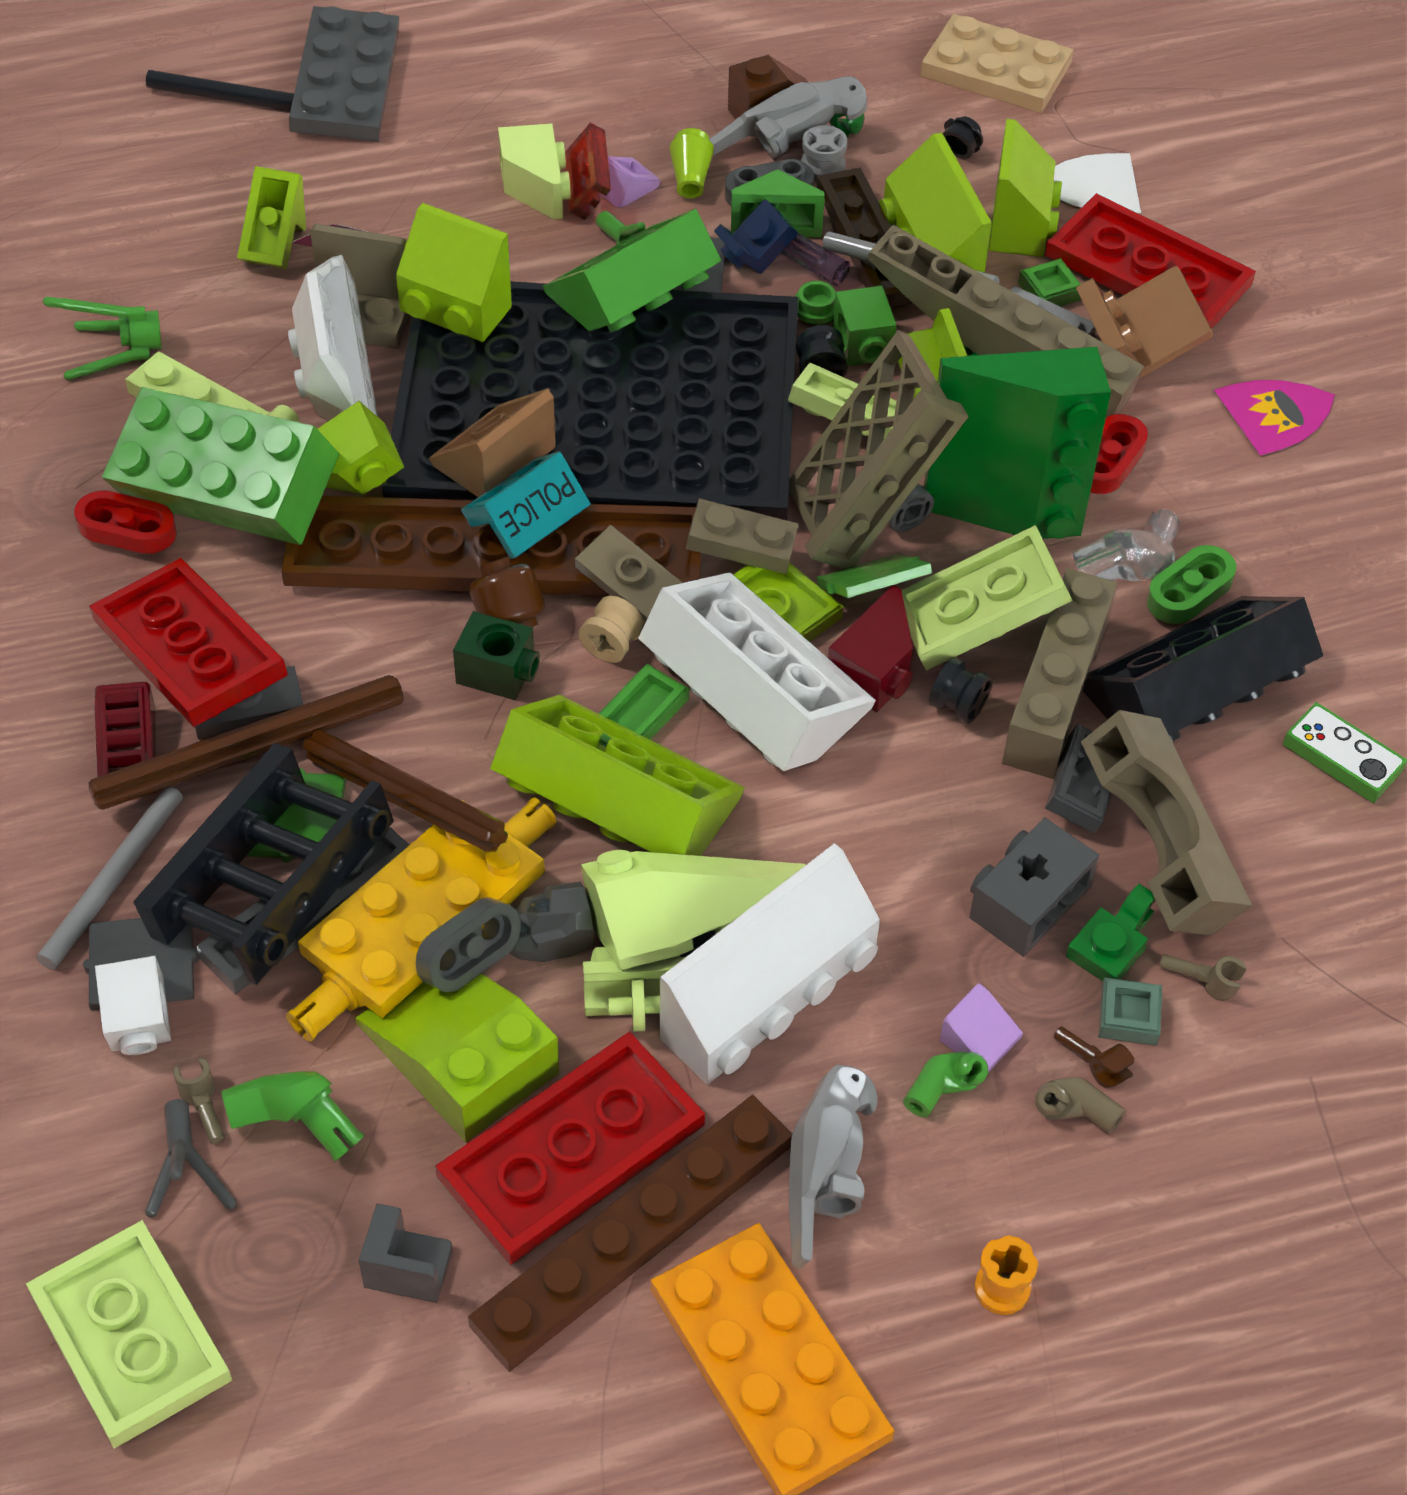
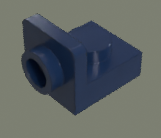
M766 199L762 201L734 233L721 224L714 230L725 243L720 250L727 259L740 269L744 264H747L759 274H762L799 234L781 212Z

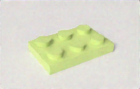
M1036 525L902 590L911 639L926 671L985 642L1001 637L1006 632L1040 616L1049 614L1056 608L1073 601Z
M143 1220L26 1283L35 1304L114 1449L233 1381L227 1365Z

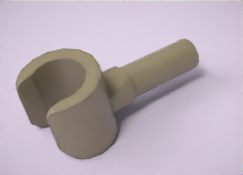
M1163 954L1160 963L1161 968L1205 982V988L1209 995L1220 1001L1228 1000L1237 993L1241 986L1229 980H1240L1246 972L1245 964L1232 956L1220 958L1214 967L1204 964L1199 965Z
M199 1057L198 1060L202 1069V1074L199 1077L191 1080L184 1079L181 1076L179 1067L175 1066L173 1071L174 1078L182 1100L188 1104H193L196 1111H198L209 1142L217 1144L223 1141L225 1137L212 1106L213 1101L211 1097L216 1090L209 1063L206 1059Z

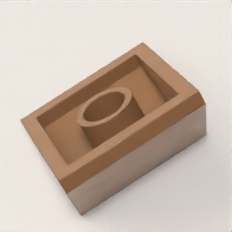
M547 388L499 404L437 451L429 460L439 471L477 497H480L536 457L544 456L555 448L553 395Z

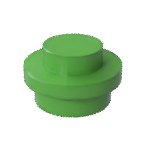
M810 281L803 284L794 296L798 297L797 317L804 322L815 325L832 321L834 319L836 295L833 286L823 281Z

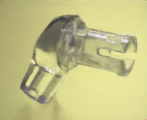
M1160 509L1157 515L1155 512L1150 514L1145 530H1114L1072 553L1078 571L1112 581L1117 579L1137 582L1152 581L1156 575L1173 564L1175 560L1172 542L1180 529V521L1174 513Z

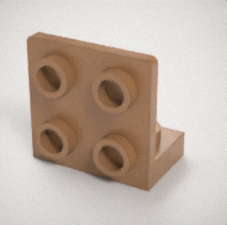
M1178 266L1168 269L1118 299L1112 290L1103 294L1093 278L1076 287L1101 341L1144 365L1139 379L1213 337V331Z

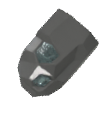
M581 881L547 886L540 894L524 897L515 907L520 917L521 930L516 945L508 954L520 960L546 962L575 956L594 946L590 907Z

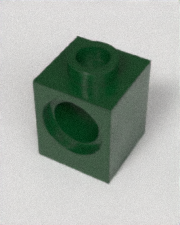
M475 611L472 612L453 649L456 684L515 701L524 682H532L535 678L540 662V653L534 650L533 627Z

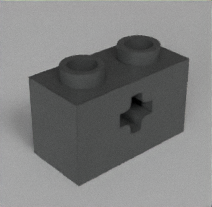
M1044 817L1029 833L1022 830L1014 837L1006 850L1005 857L995 867L989 864L976 876L970 888V892L974 896L969 918L1024 957L1092 887L1100 855Z

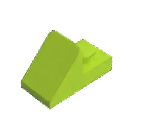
M255 166L237 258L246 263L287 270L295 230L305 232L306 229L303 177L298 173Z

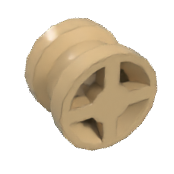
M606 596L601 599L594 609L595 617L588 618L579 629V639L588 652L596 658L605 662L616 663L620 662L629 651V642L639 637L645 621L637 608L627 600L618 596Z

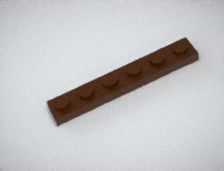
M752 1094L468 1316L469 1327L508 1372L512 1371L791 1148L792 1133Z

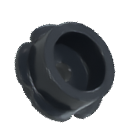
M963 116L957 117L955 120L950 118L944 123L945 131L943 136L956 157L966 159L972 153L980 150L984 140L981 128L976 121Z

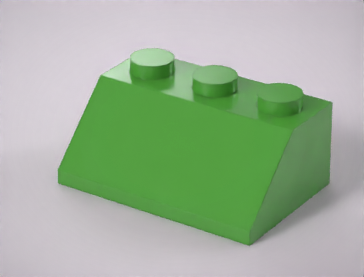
M693 209L651 225L644 231L633 235L543 285V288L552 300L588 331L607 326L611 333L635 321L636 319L632 312L640 307L645 306L646 310L650 311L672 300L673 297L670 290L682 285L683 290H687L707 280L709 275L706 270L722 260L697 209Z

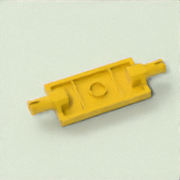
M531 798L527 805L505 823L504 831L508 833L507 841L500 844L496 852L491 853L433 824L298 941L301 955L315 965L323 976L321 977L322 984L294 1009L286 1013V1019L293 1030L299 1035L305 1030L306 1033L303 1034V1039L312 1042L323 1029L346 1009L353 1011L357 1007L363 1006L368 1007L383 1019L423 983L416 971V955L421 943L431 932L479 899L489 897L510 905L545 873L544 859L528 847L548 829L556 825V817L552 810L546 804H543L536 810L541 802L537 798Z

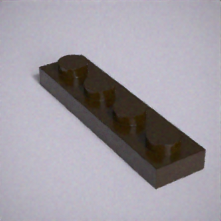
M861 167L817 176V188L824 191V206L838 234L876 244L889 230L891 225ZM850 257L865 288L883 286L890 308L913 304L871 262Z

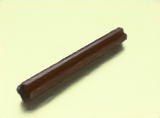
M323 730L314 731L312 737L305 739L303 742V749L307 750V758L310 761L364 789L371 781L380 783L387 801L488 853L496 852L500 844L507 841L508 833L504 831L505 824L503 821Z

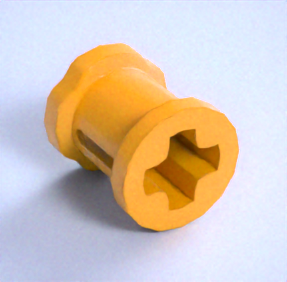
M1007 1235L1000 1239L989 1241L983 1249L980 1260L981 1269L976 1275L974 1290L980 1304L991 1313L999 1315L1014 1314L1023 1309L1028 1302L1031 1282L1036 1276L1038 1260L1034 1256L1030 1244L1021 1238ZM1002 1272L1011 1274L1010 1278H1002Z

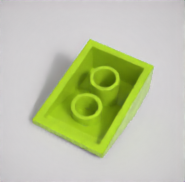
M482 973L462 988L453 992H444L423 982L383 1019L369 1008L355 1018L356 1024L465 1142H468L559 1074L558 1037L518 996Z

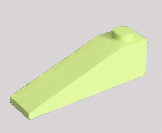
M612 850L599 855L597 861L581 864L593 930L618 968L624 970L676 957L693 950L692 938L709 931H715V934H717L806 864Z

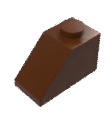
M769 54L729 66L728 111L736 120L743 113L794 84L808 81Z

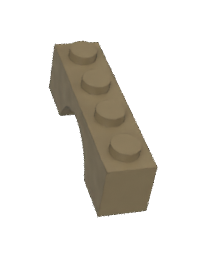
M1066 568L1062 580L1073 601L1056 608L1049 615L1009 725L1002 762L1004 765L1051 779L1055 778L1092 661L1096 660L1118 584L1116 581Z
M1119 710L1081 741L1102 787L1119 797L1136 813L1153 839L1158 854L1159 867L1157 874L1147 883L1170 931L1213 935L1253 906L1161 718Z

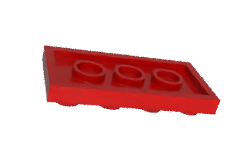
M1097 193L1047 242L1045 252L1046 257L1052 260L1061 258L1068 268L1090 279L1093 278L1094 281L1122 295L1131 292L1168 269L1178 266L1211 329L1252 286L1256 272Z
M182 558L89 606L93 618L99 627L193 727L216 717L228 708L288 676L284 659Z
M629 1031L435 1165L436 1175L511 1266L705 1126V1113Z

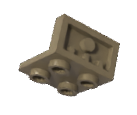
M314 224L310 235L315 268L334 256H343L355 281L365 343L398 349L411 317L410 314L400 311L396 273L407 242L406 239L385 234Z

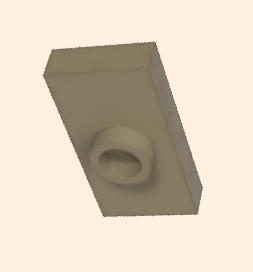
M612 525L605 529L575 558V567L610 596H618L635 606L642 614L645 623L661 589L683 583Z

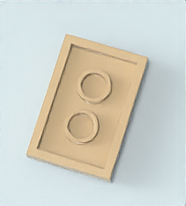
M953 13L923 59L920 76L1042 113L1071 65L1074 49L1058 45L1050 40H1041L1024 35L1010 28L997 27L977 21L973 17Z

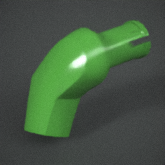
M297 1071L261 1076L221 1091L231 1129L269 1120L288 1122L292 1119L295 1123L301 1120L329 1152L334 1162L349 1149L333 1130H336L351 1148L365 1136L329 1096L333 1092L330 1088L332 1083L316 1071Z

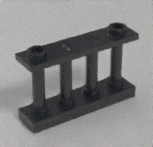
M274 743L133 901L150 937L165 945H169L185 926L191 925L230 942L247 980L258 985L268 971L282 960L288 947L374 844L386 835L394 819L380 783L371 781L353 803L305 784L293 750ZM293 804L337 821L320 842L274 824L287 808ZM259 843L302 860V863L285 883L240 865V862ZM224 883L268 902L249 925L208 908L204 904L220 885Z

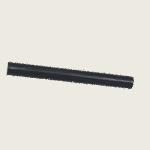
M148 70L146 75L147 88L291 111L294 93L161 71Z

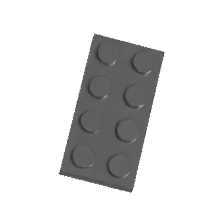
M313 6L289 116L290 132L379 142L399 33V16L387 15L381 12L344 10L333 6Z

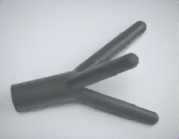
M181 1099L167 1102L164 1106L168 1153L153 1188L145 1214L150 1218L157 1215L171 1179L179 1180L182 1177L184 1161L186 1160L225 1208L229 1210L234 1209L237 1204L235 1198L193 1147L189 1104Z

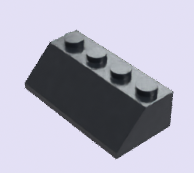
M1241 596L1088 672L1082 691L1107 719L1119 710L1161 718L1173 742L1180 737L1179 730L1190 724L1199 725L1216 720L1223 715L1222 708L1233 702H1248L1262 696L1265 693L1263 687L1274 681H1288L1303 675L1306 672L1305 665L1324 655L1305 597Z

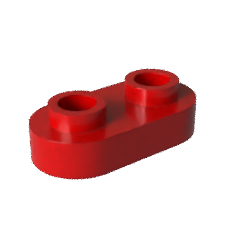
M1114 414L1106 417L1090 493L1108 494L1116 491L1142 457L1148 438V430L1144 423L1136 417L1126 414Z
M100 490L83 496L77 502L74 509L80 534L93 542L138 553L153 554L167 549L172 545L177 536L172 511L164 504Z

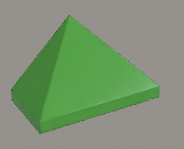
M778 169L732 189L730 231L734 233L762 201L766 199L798 231L799 234L796 237L822 238L824 191Z

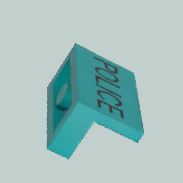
M559 451L536 457L462 508L461 511L471 527L490 523L510 559H512L580 513L591 503L562 453Z

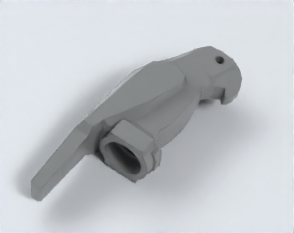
M854 76L794 84L746 111L710 138L714 146L713 156L748 136H757L761 146L774 160L787 151L789 143L802 140L804 133L809 128L826 125L834 114H845L848 120L860 117L868 107L865 88Z
M836 1065L819 1081L812 1098L799 1117L792 1133L789 1221L792 1265L795 1268L801 1269L812 1259L814 1213L841 1219L844 1216L859 1211L864 1199V1185L861 1178L856 1174L863 1149V1130L856 1112L862 1111L866 1116L871 1115L876 1110L878 1096L875 1085L870 1077L862 1070L852 1066Z

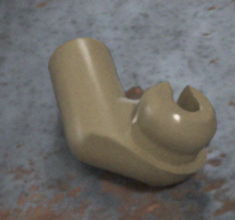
M1081 1077L1046 1082L1037 1090L1035 1095L1037 1109L1044 1117L1055 1120L1086 1117L1108 1134H1111L1118 1127L1127 1112L1125 1108Z

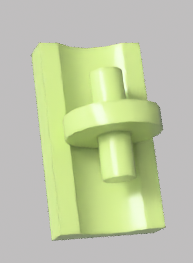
M596 947L592 952L591 961L583 962L585 1016L632 1015L633 1032L645 1031V1014H660V977L686 957H680L679 955L620 970L605 947Z

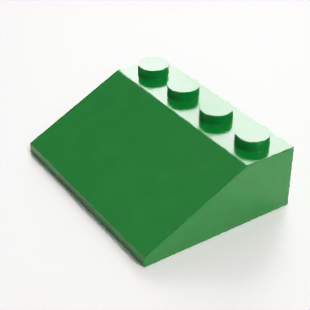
M1098 347L941 358L938 384L947 399L962 404L969 417L925 473L924 487L934 499V507L931 512L1016 535L1036 525L1042 539L1081 536L1111 396V389Z

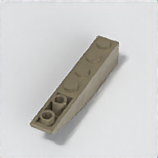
M892 225L869 251L867 259L933 321H935L939 310L949 308L963 345L978 355L1098 347L1111 389L1106 417L1120 414L1128 404L1144 368V365L895 225Z

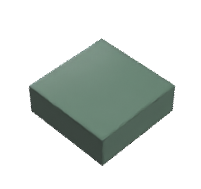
M1104 977L1101 987L1098 1038L1157 1046L1161 1028L1163 985Z

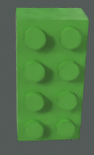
M141 387L102 478L119 493L164 504L173 514L302 545L340 453L313 425Z

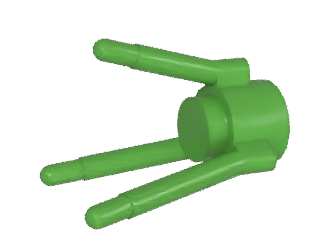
M45 297L43 299V304L47 307L119 317V320L76 321L74 328L78 331H120L121 345L131 346L132 350L68 370L64 373L66 380L87 376L133 360L150 359L149 350L162 349L158 310L145 311V306L124 307L66 298Z

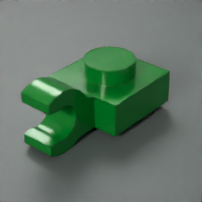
M1139 883L1127 896L1116 916L1100 907L1068 945L1066 958L1102 982L1104 977L1122 979L1146 950L1149 938L1139 931L1154 914V910L1150 907L1156 900L1151 890Z

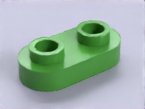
M1202 545L1193 548L1153 578L1147 596L1149 611L1157 619L1167 623L1180 624L1191 620L1230 590L1236 573L1234 558L1226 550L1217 546Z

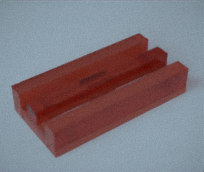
M591 122L565 151L566 171L569 173L571 199H569L570 213L584 220L590 215L589 205L596 208L601 202L600 193L607 196L611 191L605 130Z

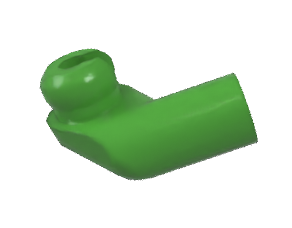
M955 1052L933 1056L924 1065L903 1099V1103L911 1113L919 1117H928L941 1095L968 1091L983 1083L988 1075V1064L983 1056L975 1052Z

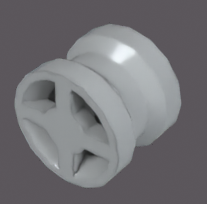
M818 125L809 128L802 138V147L805 153L802 156L801 162L811 167L814 173V181L816 182L818 175L845 170L846 161L844 154L847 149L848 140L846 134L834 126Z

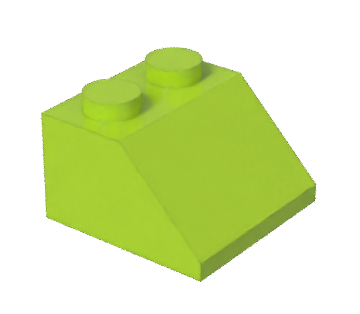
M1006 119L989 251L1044 257L1046 240L1051 239L1057 233L1059 211H1051V208H1059L1062 181L1054 180L1056 161L1014 119Z
M422 202L417 208L396 273L400 311L410 314L415 318L442 326L455 333L484 342L512 307L508 233Z

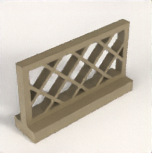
M897 330L789 479V492L812 536L805 545L812 560L843 569L855 566L969 417L961 403L946 398L909 334ZM903 357L900 380L893 381L895 365ZM921 388L920 392L913 400L914 389ZM898 391L895 415L887 417L891 392ZM874 395L871 419L864 420L866 404ZM893 427L884 439L885 428ZM869 430L866 454L858 456L862 431ZM846 434L843 457L836 459L838 443ZM857 466H864L855 478ZM841 468L837 493L830 494L834 469ZM818 471L815 495L810 496L806 486ZM829 504H835L833 509L827 515Z

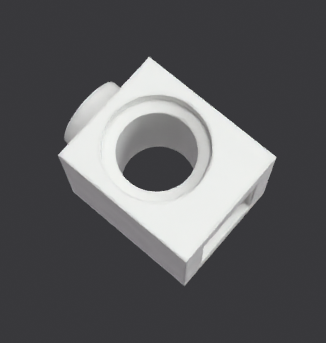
M156 956L95 966L102 1030L111 1051L121 1050V1053L125 1055H140L155 1050L159 1043L170 1042L171 1033L164 980Z

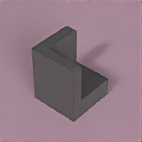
M377 1203L359 1257L364 1288L437 1303L453 1251L451 1241L405 1231L401 1208Z

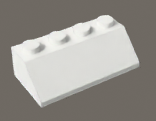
M730 572L663 587L638 638L654 653L660 663L670 667L690 686L691 691L695 695L706 700L726 718V722L731 728L742 733L762 751L764 758L768 762L778 766L782 771L818 760L871 710L876 701Z
M834 843L660 977L659 1039L706 1085L723 1072L728 1075L738 1070L748 1059L754 1047L766 1038L773 1040L779 1037L790 1026L794 1015L809 1003L813 1006L820 1004L830 995L839 979L851 970L854 972L861 971L875 957L878 950L877 937L880 918L844 851Z

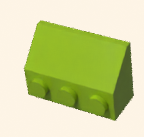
M942 132L932 134L885 179L884 199H880L879 204L891 226L895 225L971 269L985 273L992 222Z

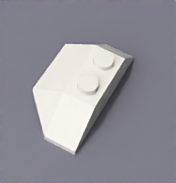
M334 256L306 274L292 307L295 328L288 330V337L295 358H300L301 369L294 371L297 389L301 398H309L317 414L328 421L358 401L362 402L378 417L355 281L343 256Z

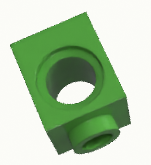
M883 286L836 292L833 327L839 330L843 336L844 353L848 366L874 363L896 333L897 324Z

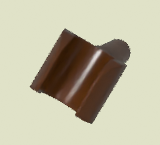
M1062 1026L1056 1030L1054 1039L1083 1057V1060L1090 1064L1091 1072L1100 1086L1111 1088L1133 1076V1073L1127 1067L1134 1063V1057L1124 1045L1119 1043L1101 1052L1094 1045H1089Z

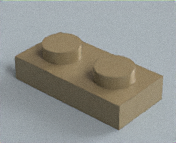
M699 499L688 535L686 549L786 574L799 524Z

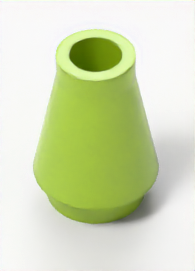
M687 128L675 135L674 140L670 143L669 151L677 181V193L684 198L693 199L701 196L704 192V182L714 153V146L707 133L700 129Z

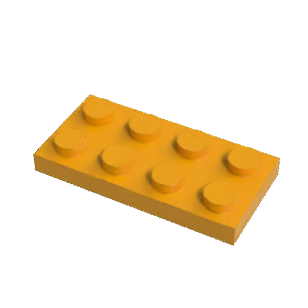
M760 1223L651 1279L650 1291L775 1495H799L893 1441L894 1429Z

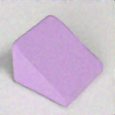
M606 156L601 158L592 179L591 187L615 207L621 208L657 189L661 181L634 158Z
M978 983L945 1017L940 1042L954 1052H975L980 1054L988 1064L989 1073L1022 1038L1023 1032L993 995Z

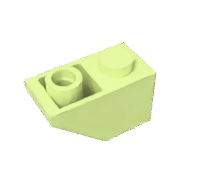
M552 123L498 127L500 167L504 193L554 220L563 219L562 200L571 199L568 171L560 172V170L566 169L565 149L563 142H555Z

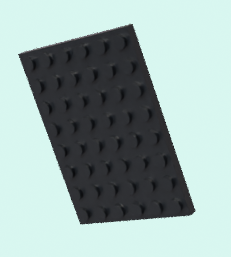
M511 281L512 307L484 342L412 316L391 438L405 468L389 477L382 484L383 498L477 499L476 495L435 468L429 458L499 404L548 388L554 397L555 448L548 454L559 451L562 453L591 504L697 507L699 499L787 520L793 403L789 402L788 398L794 384L798 297L670 290L673 297L672 300L650 311H647L645 306L640 307L632 312L636 319L635 321L610 333L607 326L588 331L546 294L543 285L547 283Z

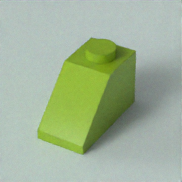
M360 401L317 428L340 453L326 488L364 495L371 489L382 485L389 477L405 468L385 423Z

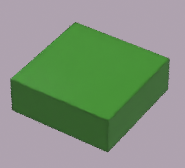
M1061 258L1020 270L1018 283L1023 290L1058 306L1081 300L1076 289L1081 284Z

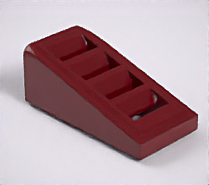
M131 682L99 685L95 688L97 777L111 773L112 768L128 767L156 757L155 703L149 683ZM140 726V728L112 731V728ZM141 747V749L112 752V749Z

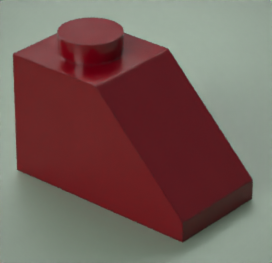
M892 585L829 647L828 659L876 700L871 708L876 713L891 698L899 699L906 692L913 678V672L910 671L913 645L902 590Z

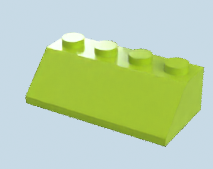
M562 695L511 709L490 767L491 770L507 778L506 782L510 787L528 794L537 793L553 801L552 806L554 809L564 815L574 818L584 817L599 825L600 832L610 839L619 842H632L648 850L647 852L702 856L741 799L745 787ZM603 733L613 738L608 741L606 747L599 743Z

